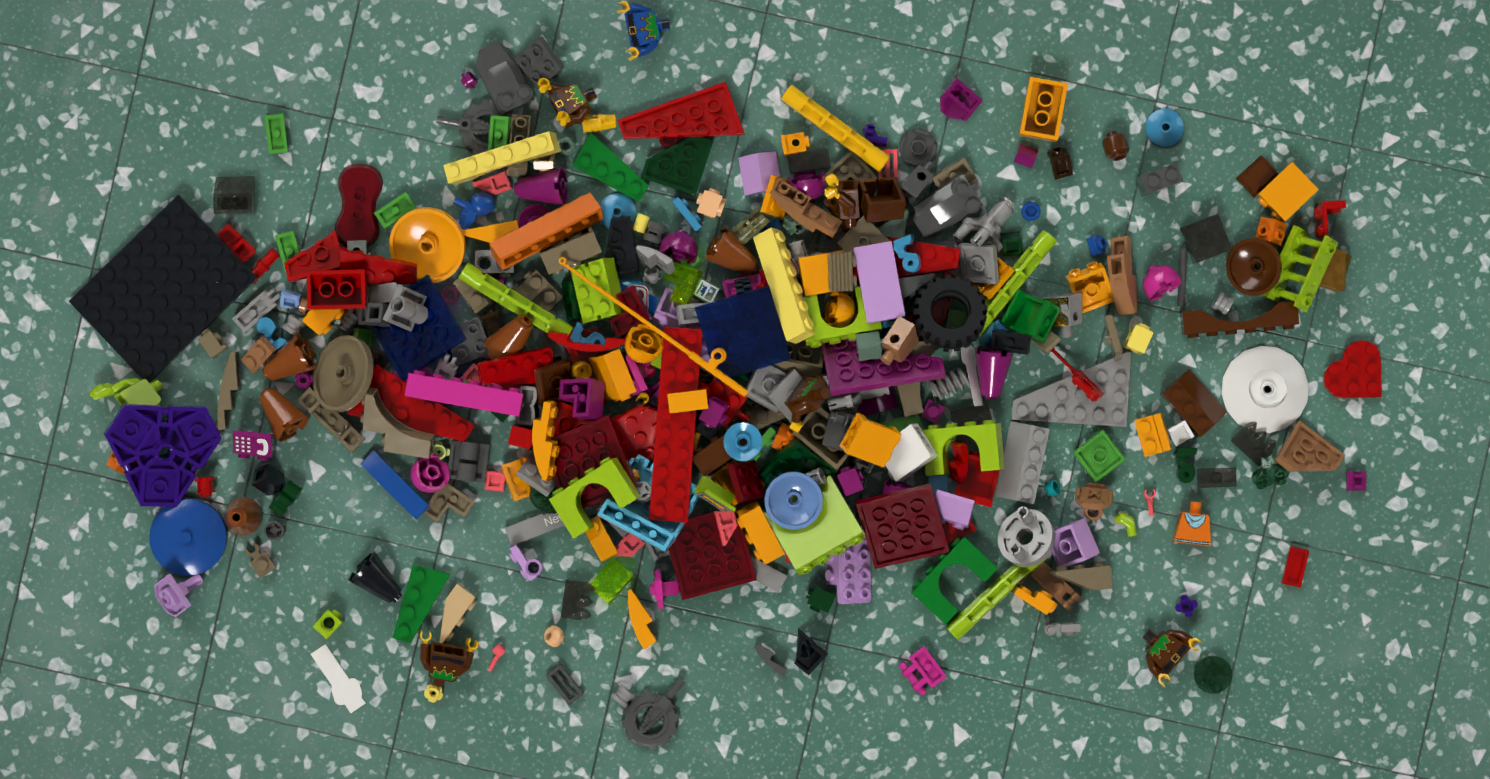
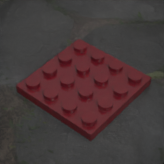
M611 415L551 438V440L558 441L557 446H559V455L555 458L556 474L553 477L558 489L561 487L566 489L569 487L568 482L576 477L580 480L585 476L584 472L594 467V469H597L601 466L600 462L607 457H610V459L617 457L635 488L638 487ZM590 483L582 492L581 504L583 508H586L613 496L603 485Z
M931 483L856 501L875 569L950 552Z
M734 506L736 508L734 512L735 517L738 518L739 516L736 512L738 511L737 506ZM714 512L689 518L688 523H685L675 542L668 548L682 600L757 580L743 528L741 529L738 524L727 545L722 546Z

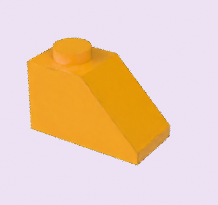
M599 516L591 519L594 527L585 533L600 561L603 562L618 554V551L602 519Z

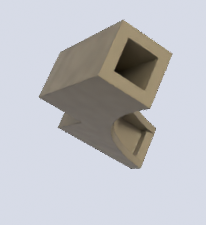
M918 337L919 343L910 353L916 355L922 353L932 356L936 349L932 348V344L929 343L927 345L923 342V339L920 340ZM921 382L895 386L904 417L924 412L920 397Z
M369 388L362 399L364 411L361 413L360 422L363 423V430L383 433L381 443L384 444V452L429 459L433 453L435 434L421 432L401 423L387 410L380 398L378 389Z

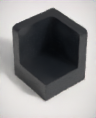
M266 464L255 469L252 486L270 496L282 490L284 474L270 464Z

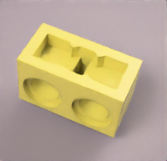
M1145 324L1133 325L1123 347L1137 354H1144L1154 332L1149 331L1151 327Z

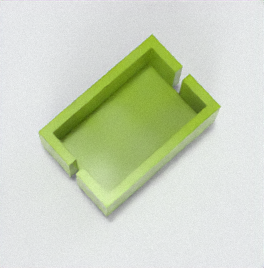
M602 258L572 267L619 300L616 294L621 292L614 258ZM571 272L583 324L599 322L625 312L619 305Z

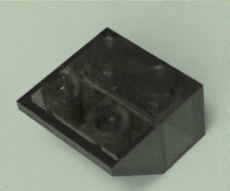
M255 176L216 177L213 193L214 214L255 215Z

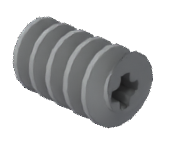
M958 367L956 368L957 374L951 370L949 371V377L946 375V378H942V380L936 379L935 383L929 380L928 385L935 402L936 396L943 400L944 393L947 397H950L951 390L954 394H957L958 387L963 392L965 384L970 389L966 372Z

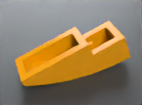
M631 588L628 590L629 615L637 639L643 649H646L657 641L647 626L653 619Z

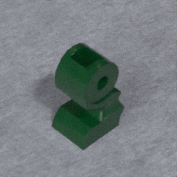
M1176 447L1174 457L1176 465L1180 466L1176 471V477L1180 482L1190 483L1194 479L1195 468L1187 464L1185 458L1187 456L1193 457L1197 453L1198 448Z
M289 480L268 508L282 518H285L288 513V507L295 503L303 488L298 487L292 480Z

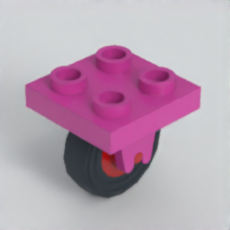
M629 356L623 358L636 389V392L630 394L631 398L647 390L648 386L655 384L659 380L661 369L651 365V362L643 364L637 363Z

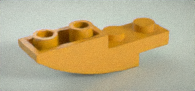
M550 400L543 403L541 418L533 419L532 428L535 461L539 473L545 481L555 476V458L559 455L558 441L551 440L555 433L553 423L554 418L558 414V407H556L557 402Z

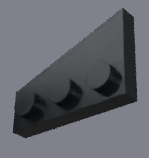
M631 215L611 218L605 258H614L618 276L639 273Z

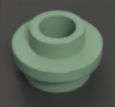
M563 136L558 139L561 149L560 154L570 155L574 152L576 145L571 137ZM568 142L570 144L569 148L563 149V143Z

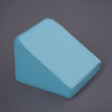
M928 476V484L931 483L934 495H936L937 490L948 493V476Z

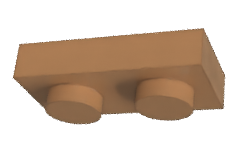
M262 336L241 361L254 374L277 349L265 336Z

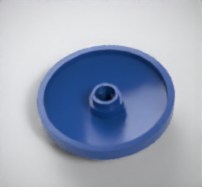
M181 499L176 507H164L154 518L149 534L150 546L156 560L165 569L178 575H197L211 569L221 559L227 545V529L221 515L211 505L196 499Z

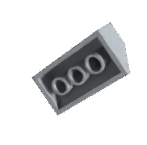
M1010 421L1004 449L1005 469L1000 470L995 496L1030 504L1035 503L1050 429Z

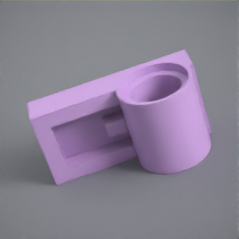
M518 544L511 547L509 555L514 563L518 562L522 567L520 572L525 580L529 578L531 581L538 577L543 570L542 562L538 559H530L528 561ZM531 562H536L539 565L538 572L532 573L529 570Z

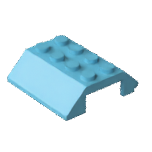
M640 454L637 455L636 459H630V466L639 472L640 478L637 480V483L643 481L652 486L653 463L649 467L648 465L651 460ZM692 482L688 518L699 498L698 495L694 494L697 485ZM613 497L606 499L597 514L602 519L664 552L675 542L685 525L684 522L649 520L650 502L641 505L633 501L620 509Z

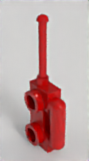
M1053 347L1050 352H1053L1072 371L1073 376L1071 378L1073 379V384L1081 388L1092 402L1101 399L1104 393L1081 370L1074 369Z

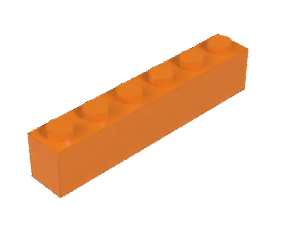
M591 193L582 195L576 200L564 204L560 208L546 213L534 221H530L523 227L495 239L489 243L491 255L500 268L505 270L603 219L602 209Z

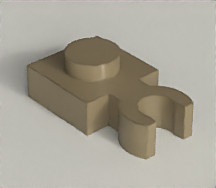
M255 542L253 543L255 552L251 553L246 548L245 553L254 559L249 563L259 578H262L277 567L267 552L260 553V546Z

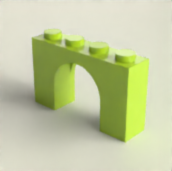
M860 286L855 287L858 315L852 324L843 328L832 327L822 319L817 294L803 297L808 305L807 311L814 323L813 329L815 335L805 339L806 346L816 348L828 342L830 344H838L841 340L845 339L855 341L856 334L877 331L882 333L881 322L867 324Z
M985 420L983 425H976V421L964 422L965 426L958 427L957 423L946 424V428H939V425H929L927 430L922 431L938 456L925 465L926 476L950 474L948 448L951 441L961 434L971 437L977 443L980 452L981 471L1005 469L1001 423H995L994 420Z
M607 457L600 462V467L597 469L592 467L585 471L583 478L579 480L576 477L568 482L569 487L557 489L553 492L554 496L549 499L573 539L594 527L581 504L582 492L588 484L597 483L606 487L620 509L641 497L617 457L613 459Z

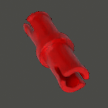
M273 248L261 260H258L256 262L257 265L251 270L258 277L253 284H256L259 278L265 272H268L270 266L280 257V254Z

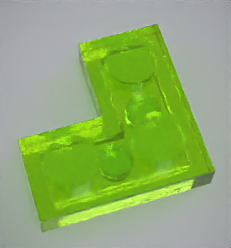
M673 262L675 271L670 275L665 273L663 278L676 284L670 301L679 305L689 304L703 272Z

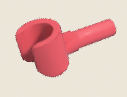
M1152 489L1153 496L1149 497L1145 490L1143 496L1148 503L1149 516H1153V498L1156 492Z
M500 644L492 650L496 656L488 667L490 671L493 670L496 662L505 653L504 647Z

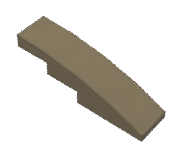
M236 351L230 353L219 390L217 409L218 430L228 429L227 410H234L233 391L241 390L238 352Z

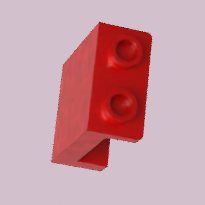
M969 451L965 483L960 484L957 482L954 495L974 500L975 504L992 507L1000 470L981 471L980 453Z

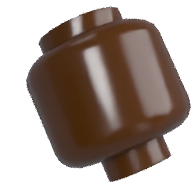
M1117 131L1108 133L1107 137L1102 141L1106 157L1112 159V161L1126 158L1130 150L1126 136Z

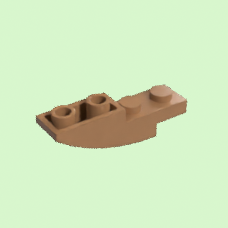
M779 178L770 191V194L780 207L802 226L813 233L815 229H818L828 236L834 237L842 221L809 202L812 197L805 195Z
M1131 237L1110 238L1111 255L1107 256L1108 273L1118 315L1137 314L1136 276L1132 275Z

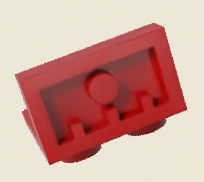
M1346 200L1323 201L1316 204V207H1314V219H1317L1315 237L1318 238V241L1322 242L1325 235L1329 236L1327 215L1341 213V210L1346 208Z

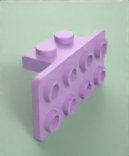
M866 538L860 544L846 548L844 553L834 555L826 562V585H837V601L839 604L871 602L870 550Z

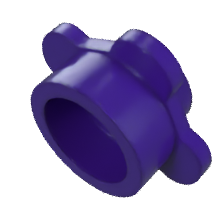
M1182 595L1179 604L1175 606V610L1184 613L1186 617H1191L1198 603L1196 600L1189 599L1187 595Z

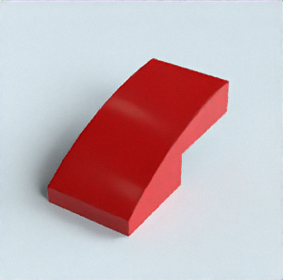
M228 223L217 233L244 263L257 251Z
M954 440L951 442L954 460L948 462L952 480L963 484L965 483L968 471L967 444Z

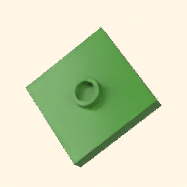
M1103 429L1072 452L1095 483L1126 460Z

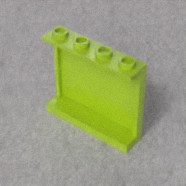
M830 475L826 477V484L819 486L823 496V505L819 516L809 526L795 530L786 529L777 525L770 518L767 511L764 513L798 575L809 573L813 567L818 564H825L832 556L844 553L846 548L852 545L856 546L866 538ZM794 495L790 499L795 502L798 500V497Z

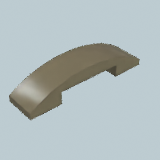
M309 387L297 400L305 410L323 424L352 453L365 440L361 433L339 412L324 408L317 400L312 388Z

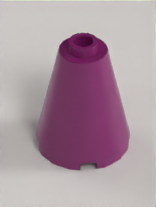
M555 167L549 171L520 178L514 183V194L521 199L557 205L566 204L568 200V189H565V182H568L566 171L563 167Z
M979 346L975 349L981 395H984L985 399L995 400L996 397L1001 395L1013 353L991 350V346H988L987 350H982V346Z

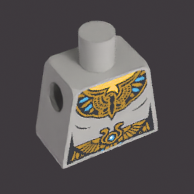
M1082 293L1055 294L1041 298L1043 301L1048 300L1061 308L1052 328L1060 327L1062 338L1072 337V326L1082 323Z

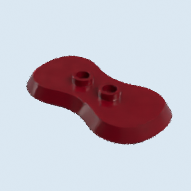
M353 164L344 168L339 176L338 187L342 198V208L335 224V231L337 232L339 242L346 247L347 241L367 240V246L370 247L375 243L379 235V223L374 212H376V202L382 191L383 179L380 172L373 166Z

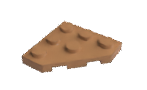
M1299 420L1274 460L1289 472L1335 471L1344 459L1345 454Z

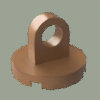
M1087 483L1085 487L1081 488L1080 486L1075 491V501L1084 508L1085 517L1092 521L1100 519L1103 509L1111 506L1113 503V491L1108 490L1107 486L1103 484ZM1089 509H1091V510H1098V512H1097V513H1091V512L1089 511Z

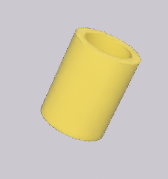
M638 213L633 230L644 234L650 217Z

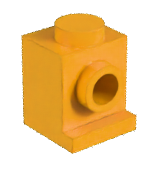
M804 132L781 135L784 156L807 152L806 148L810 147L809 138L804 136ZM798 140L799 145L793 146L792 141Z

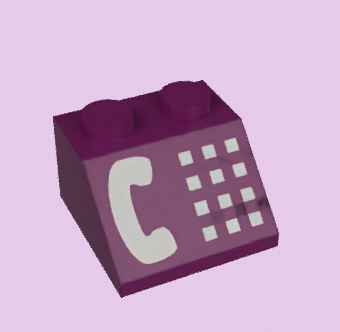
M233 430V453L238 454V458L250 459V455L257 456V460L269 461V457L274 458L276 446L274 434Z

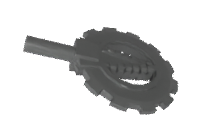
M489 100L481 101L482 104L477 106L475 103L469 106L470 110L467 114L463 113L460 120L437 116L436 123L458 127L459 135H463L464 138L462 143L466 148L470 147L473 150V154L488 151V143L480 141L475 135H489L490 123L479 119V117L484 115L499 116L494 104L489 103ZM509 112V113L504 114V115H502V116L511 117V114H512V113Z
M679 678L666 695L661 693L651 695V692H643V696L638 697L636 695L633 699H630L632 703L629 707L624 708L625 719H621L622 728L625 727L627 733H625L626 737L637 742L636 746L643 748L644 745L649 746V749H657V745H666L670 742V736L672 734L675 735L678 730L675 727L676 721L679 722L678 713L675 714L673 708L676 706L672 699L685 684V681ZM650 706L640 728H638L636 723L638 712ZM664 717V725L658 733L646 734L650 728Z

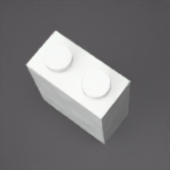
M910 424L900 432L902 434L900 442L895 446L891 459L885 465L889 470L888 475L896 482L904 481L938 456L919 424Z

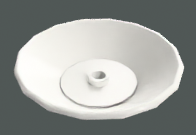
M1258 346L1243 351L1230 362L1223 376L1221 395L1226 411L1237 424L1252 432L1272 433L1287 428L1300 417L1308 401L1309 384L1304 368L1293 355L1278 347ZM1265 386L1270 387L1269 393L1264 391Z

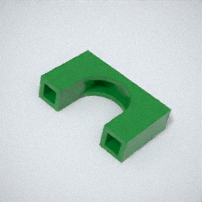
M957 537L951 544L953 548L950 552L941 554L938 558L940 562L935 567L931 565L925 571L927 576L922 581L918 579L911 587L913 589L911 593L945 625L959 610L940 592L939 577L943 570L954 564L965 565L983 582H986L998 569L965 537L961 539Z

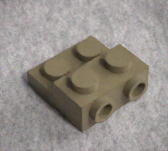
M530 270L523 277L525 281L521 285L516 283L511 288L548 312L563 299L562 295L537 270L534 272Z

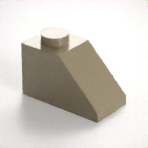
M1051 330L1044 343L1031 338V342L1043 354H1047L1061 341Z

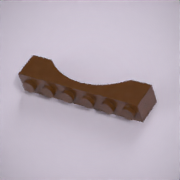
M1295 301L1276 303L1259 317L1242 322L1220 320L1202 310L1180 312L1182 335H1187V338H1198L1201 333H1206V337L1218 336V332L1225 331L1226 335L1237 334V330L1253 333L1256 332V328H1264V331H1274L1275 327L1283 326V330L1294 329V325L1299 324L1298 308L1293 306Z

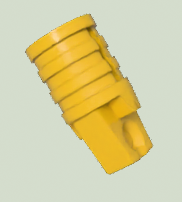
M588 115L582 123L583 133L616 128L615 115Z

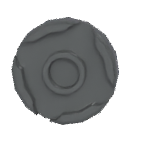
M924 129L908 131L903 135L899 143L900 156L905 163L914 167L918 165L923 166L927 160L931 162L937 153L935 138Z

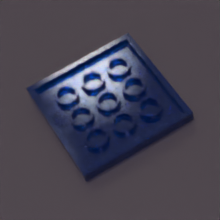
M428 274L407 287L427 296L423 306L428 309V317L424 323H415L412 332L392 323L390 327L371 326L396 372L403 381L408 378L409 373L414 374V370H421L467 340Z
M769 285L695 307L710 359L711 352L716 348H723L727 353L726 360L720 363L717 369L731 378L791 360ZM717 353L716 356L720 359L721 354Z

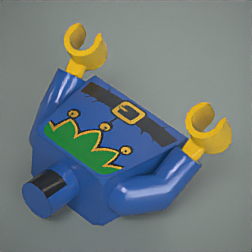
M626 1L617 2V4H621L623 7L617 13H624L631 44V48L625 51V53H632V57L628 58V60L631 61L636 57L650 54L658 46L659 41H661L659 32L671 30L669 19L657 21L656 13L652 12L648 7Z

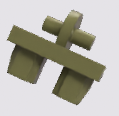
M756 208L733 228L731 232L745 245L769 221Z

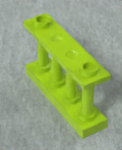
M1293 225L1280 254L1282 262L1280 279L1272 290L1262 295L1276 303H1279L1281 297L1295 301L1293 306L1307 313L1331 258L1336 251L1338 242L1327 235L1324 236L1322 242L1309 238L1310 233ZM1304 245L1319 249L1315 259L1300 255ZM1297 262L1311 266L1306 277L1293 273ZM1289 279L1303 284L1299 294L1285 290Z

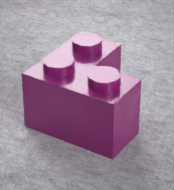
M592 378L560 380L559 399L574 403V418L584 421H595L602 418L605 383Z

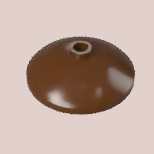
M1249 238L1240 241L1231 249L1226 261V272L1229 281L1239 292L1257 296L1269 292L1276 286L1281 276L1282 262L1278 251L1272 244L1260 238ZM1257 263H1260V265H1261V268H1260V269H1257V267H1256Z

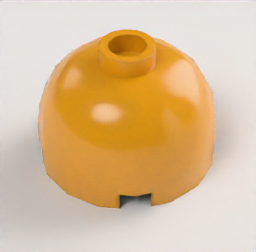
M832 292L829 295L832 297L831 302L827 301L825 305L824 321L835 328L849 326L858 315L855 303L848 294Z
M645 324L632 327L625 338V351L637 363L644 364L654 361L664 348L662 346L663 337L660 338L658 333Z

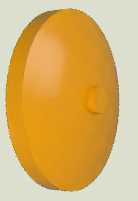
M420 207L405 213L395 223L389 238V250L392 258L417 264V282L437 283L452 276L460 267L466 252V241L460 225L448 213L437 208Z

